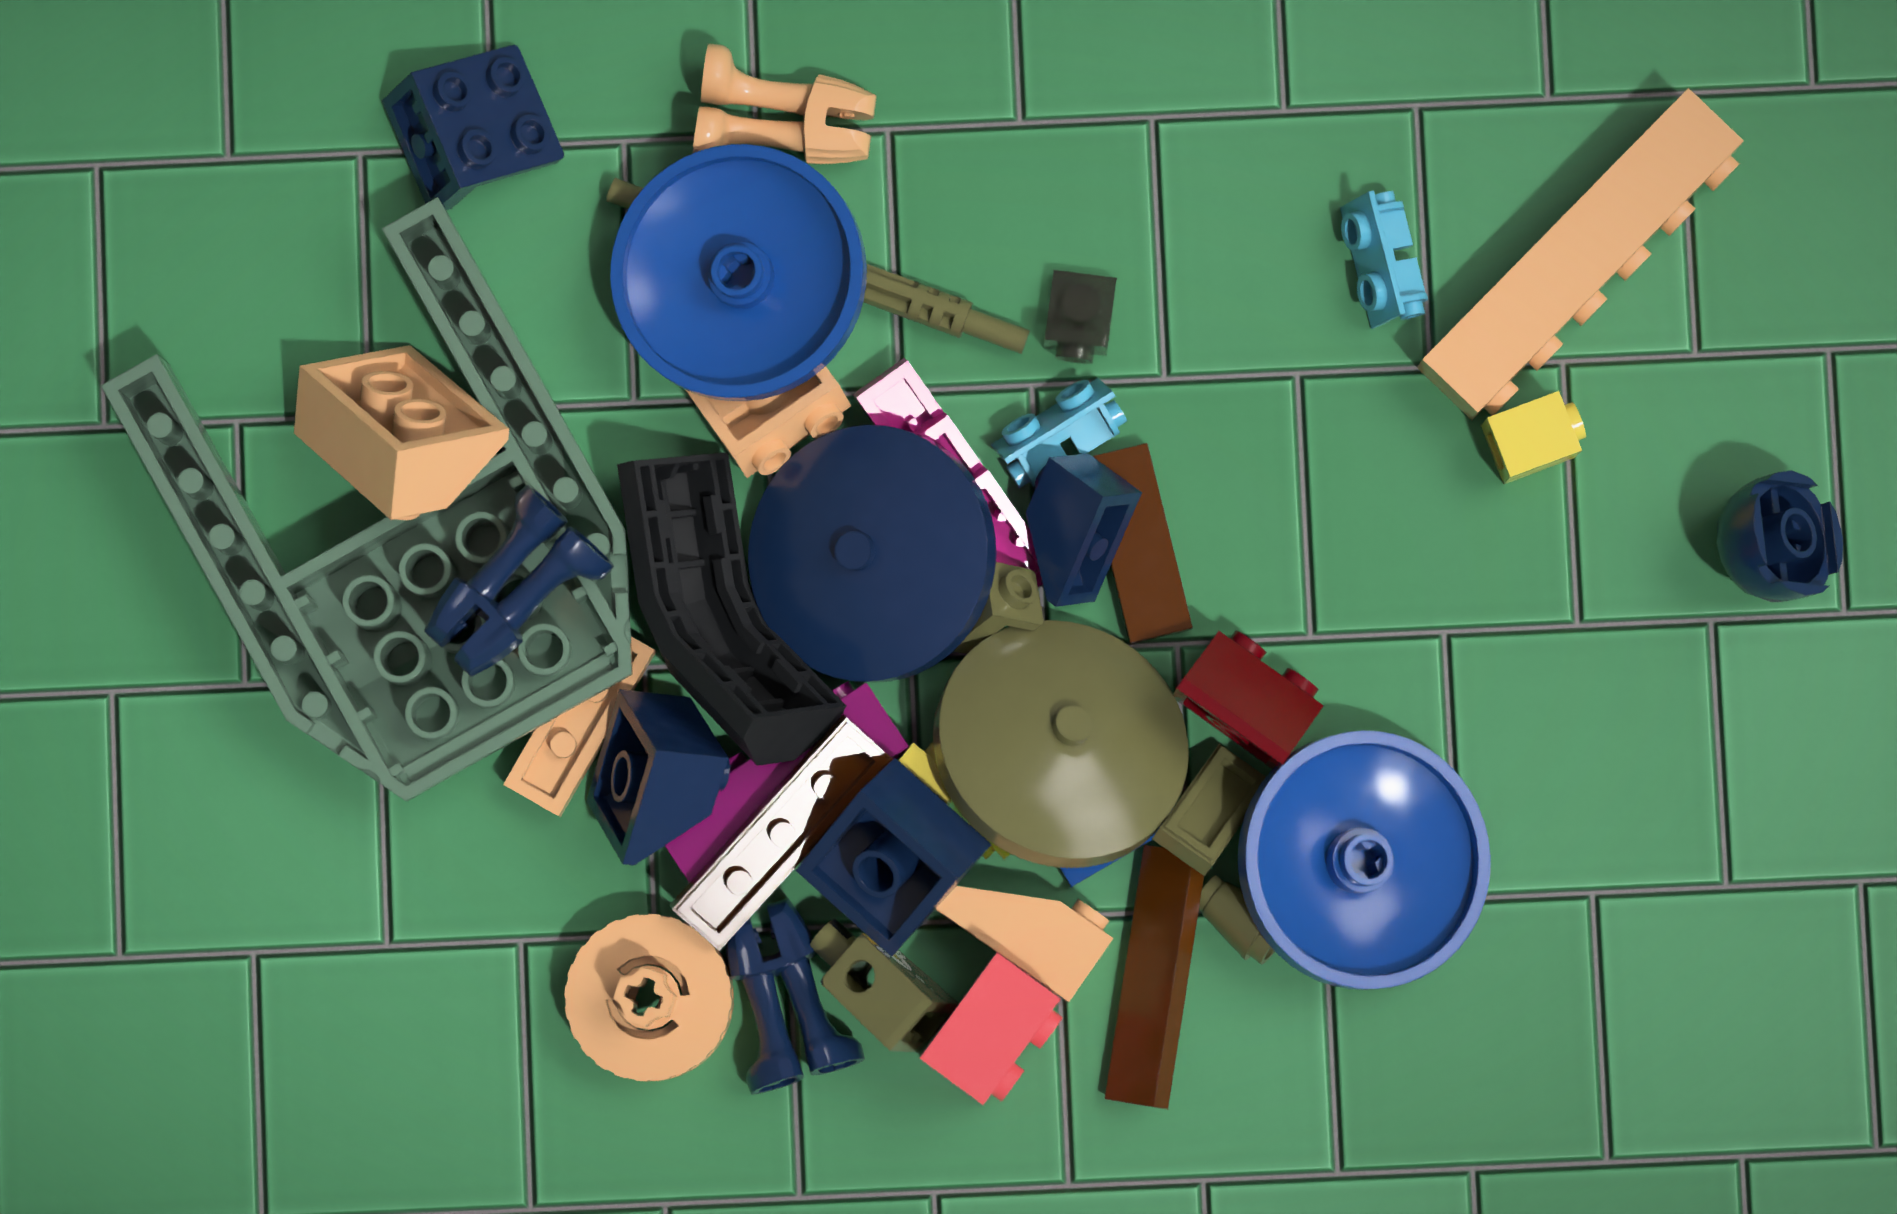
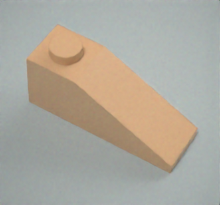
M956 886L935 909L1068 1003L1113 940L1110 935L1103 931L1109 920L1079 899L1070 908L1061 901Z

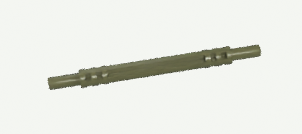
M614 178L606 201L629 209L643 188ZM867 264V284L863 303L958 338L961 337L962 333L1022 354L1030 330L973 310V302Z

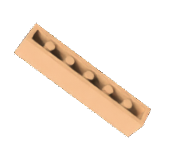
M1688 88L1422 359L1417 368L1471 420L1483 409L1492 416L1495 415L1519 390L1511 380L1528 363L1538 371L1560 349L1563 343L1555 335L1572 318L1582 326L1605 303L1608 298L1599 290L1616 273L1626 281L1650 257L1652 253L1643 245L1660 228L1670 236L1694 212L1696 208L1687 200L1704 183L1714 191L1739 166L1740 163L1731 155L1744 140Z

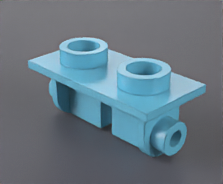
M1368 191L1341 206L1340 210L1343 218L1341 223L1342 237L1352 253L1358 276L1357 295L1361 306L1367 311L1371 329L1377 328L1399 316L1400 320H1406L1425 314L1423 302L1427 301L1428 297L1425 292L1417 257L1396 261L1394 255L1395 250L1413 246L1403 202H1396L1394 191L1375 194L1374 191Z
M1099 378L1092 382L1081 380L1062 390L1055 399L1057 403L1039 415L1035 416L1033 413L1026 414L1009 423L1002 430L1003 437L992 443L991 446L1007 464L1016 460L1006 468L1019 488L1029 482L1034 487L1036 477L1046 465L1049 457L1067 456L1060 443L1070 438L1079 454H1087L1112 437L1120 434L1118 427L1127 422V419L1115 400L1104 405V403L1116 396Z

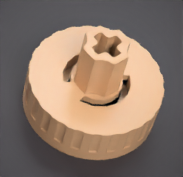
M660 914L627 916L625 919L615 920L607 924L605 928L594 933L576 954V959L571 964L568 972L567 985H565L564 993L566 998V1018L569 1020L570 1030L574 1038L577 1039L584 1053L591 1057L598 1066L613 1072L616 1076L645 1082L662 1081L684 1075L706 1061L718 1048L726 1035L734 1008L733 982L730 979L728 965L721 952L688 923ZM648 964H649V965L661 966V967L665 968L666 970L670 971V972L674 975V977L677 979V981L679 982V984H680L682 996L680 995L678 983L675 981V979L672 977V975H671L670 973H668L667 971L663 970V969L660 968V967L648 966ZM649 978L655 981L654 992L660 996L657 1008L648 1007L644 1016L636 1013L638 1009L636 997L639 988L644 987ZM673 1020L671 1023H669V1024H668L667 1026H665L664 1028L657 1029V1030H654V1031H646V1030H639V1029H637V1028H640V1029L652 1030V1029H655V1028L663 1027V1026H664L665 1024H667L669 1021Z

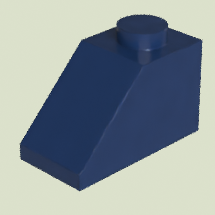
M1090 454L1049 457L1046 465L1036 477L1035 492L1026 510L1046 599L1055 607L1095 602L1142 492Z

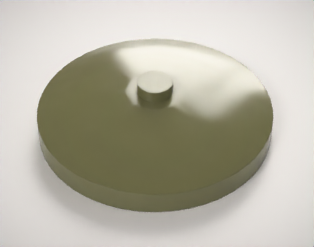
M1044 620V623L1035 631L1008 627L989 636L975 646L961 660L948 680L935 712L933 725L934 755L939 775L953 804L971 826L987 840L1002 850L1033 863L1051 867L1083 868L1111 862L1129 854L1147 841L1168 817L1177 803L1187 775L1189 758L1186 726L1182 712L1169 686L1159 672L1135 649L1120 639L1087 625L1067 621Z

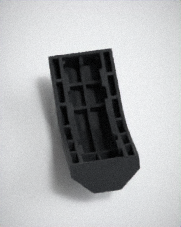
M728 452L634 460L617 464L638 603L670 674L757 766L797 759L818 742L842 716L846 705L779 635L767 626L759 611L755 597L748 584Z

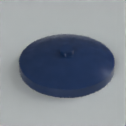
M882 425L852 426L833 431L808 443L783 464L764 491L755 512L749 537L748 565L751 587L756 604L767 626L778 634L809 667L835 678L857 682L878 683L908 678L936 665L952 653L971 632L982 614L992 588L996 567V535L988 503L976 480L962 462L950 451L922 435Z

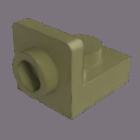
M996 562L992 588L982 614L971 632L954 650L955 652L968 654L981 641L996 634L1006 625L1035 631L1044 623L1034 571Z

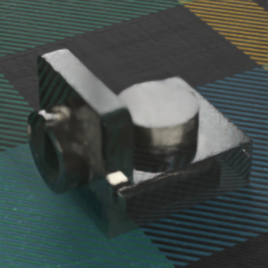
M1054 270L1044 348L1055 349L1056 359L1071 363L1091 364L1093 363L1094 355L1107 356L1117 278Z

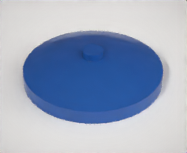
M730 144L704 149L683 157L657 174L641 190L626 212L618 229L611 258L610 281L612 298L621 327L638 354L653 369L677 386L700 396L724 401H752L776 396L794 389L820 372L837 355L852 333L861 312L867 284V262L862 235L854 215L838 191L823 175L807 163L780 150L749 144Z
M1364 730L1345 732L1323 737L1295 750L1281 767L1275 766L1259 785L1247 808L1240 831L1238 844L1239 881L1247 909L1257 929L1270 947L1290 966L1308 977L1335 987L1358 990L1391 988L1407 984L1434 971L1462 946L1472 932L1483 909L1489 887L1491 865L1489 838L1480 808L1471 791L1456 771L1440 756L1425 746L1396 734Z

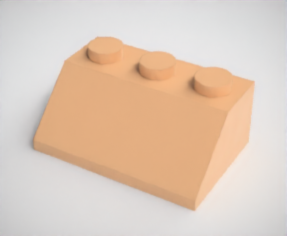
M411 345L299 366L294 434L390 520H412L423 513L447 509L509 439V428Z

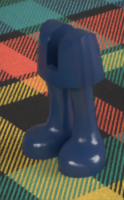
M529 484L515 497L514 509L516 519L511 532L502 545L468 581L457 577L454 578L442 595L424 629V632L438 646L444 647L456 638L477 615L486 621L467 640L454 658V661L471 677L505 658L523 642V636L519 629L540 603L560 584L576 576L599 581L604 579L614 568V564L596 545L578 530L569 526L555 541L543 560L511 593L499 603L494 600L504 584L524 560L544 541L554 537L568 522L565 516L548 499Z
M789 898L766 905L771 920V938H776L780 950L778 953L762 956L759 943H762L756 928H753L751 918L725 944L730 979L743 981L758 1030V1058L750 1066L746 1075V1082L751 1094H761L792 1085L804 1078L798 1056L792 1047L777 995L774 977L780 975L787 988L801 1029L810 1074L823 1075L835 1072L865 1060L862 1044L852 1036L840 1034L830 1023L823 1009L810 964V959L814 958L817 954L810 946L813 937L802 916Z

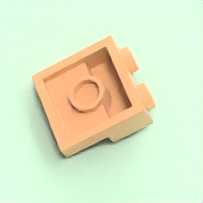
M826 366L808 381L794 389L759 400H716L685 390L746 478L757 471L761 475H769L778 471L790 459V448L809 435L817 439L837 430L844 419L842 412L851 407L839 383Z

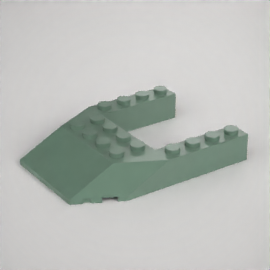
M438 197L383 227L382 230L479 403L509 428V439L504 444L506 450L493 457L447 509L423 513L412 520H390L386 517L292 571L285 573L170 364L156 354L101 385L285 719L405 801L415 798L633 675L626 530ZM529 484L548 499L565 516L568 522L554 537L544 541L524 560L507 580L494 600L499 603L511 593L543 560L555 541L569 526L578 530L596 545L614 564V568L604 579L599 581L576 576L560 584L540 603L519 629L523 636V642L505 658L471 677L454 661V658L467 640L486 621L477 615L456 638L444 647L438 646L424 632V629L442 595L454 578L457 577L468 581L502 545L511 532L516 519L514 509L515 497Z

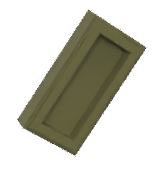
M1219 744L1152 839L1205 876L1243 823L1250 801L1266 776Z

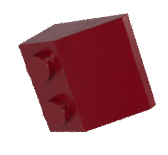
M1235 630L1229 638L1218 631L1178 685L1173 696L1177 702L1269 768L1281 767L1324 706L1313 698L1319 689L1291 668H1287L1283 675H1280L1261 660L1267 652L1243 633Z

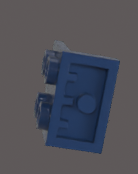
M516 45L411 72L382 100L425 204L438 197L446 210L452 209L477 186L557 164L564 157V152L522 53Z

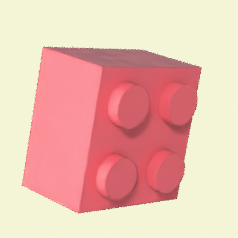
M997 952L920 1059L982 1105L985 1104L990 1095H993L1002 1102L1025 1071L1014 1063L1029 1042L1041 1049L1063 1017L1053 1010L1060 1001V998Z

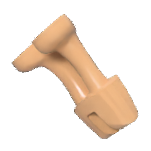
M708 44L702 78L701 103L762 107L803 115L804 118L803 121L752 119L730 115L717 108L699 106L693 153L716 146L749 144L804 152L807 164H838L866 160L869 157L871 136L858 130L826 126V116L851 120H871L874 118L877 95L844 80L821 74L816 77L813 84L775 82L751 77L735 67L732 54L727 47L719 44Z

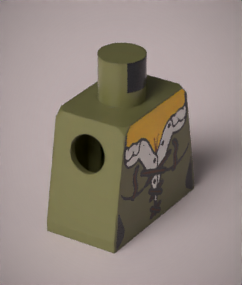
M837 919L828 922L817 933L810 944L815 952L831 966L829 971L823 976L821 984L889 1051L920 1052L959 1005L951 995L899 950L891 957L867 934L862 933L856 938ZM873 967L875 978L870 987L868 984V974Z

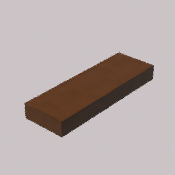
M1148 443L1093 456L1142 492L1111 563L1130 645L1192 630L1193 626Z

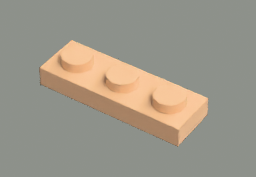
M631 636L633 675L535 729L503 785L561 817L603 745L619 689L634 691L654 657L655 649Z

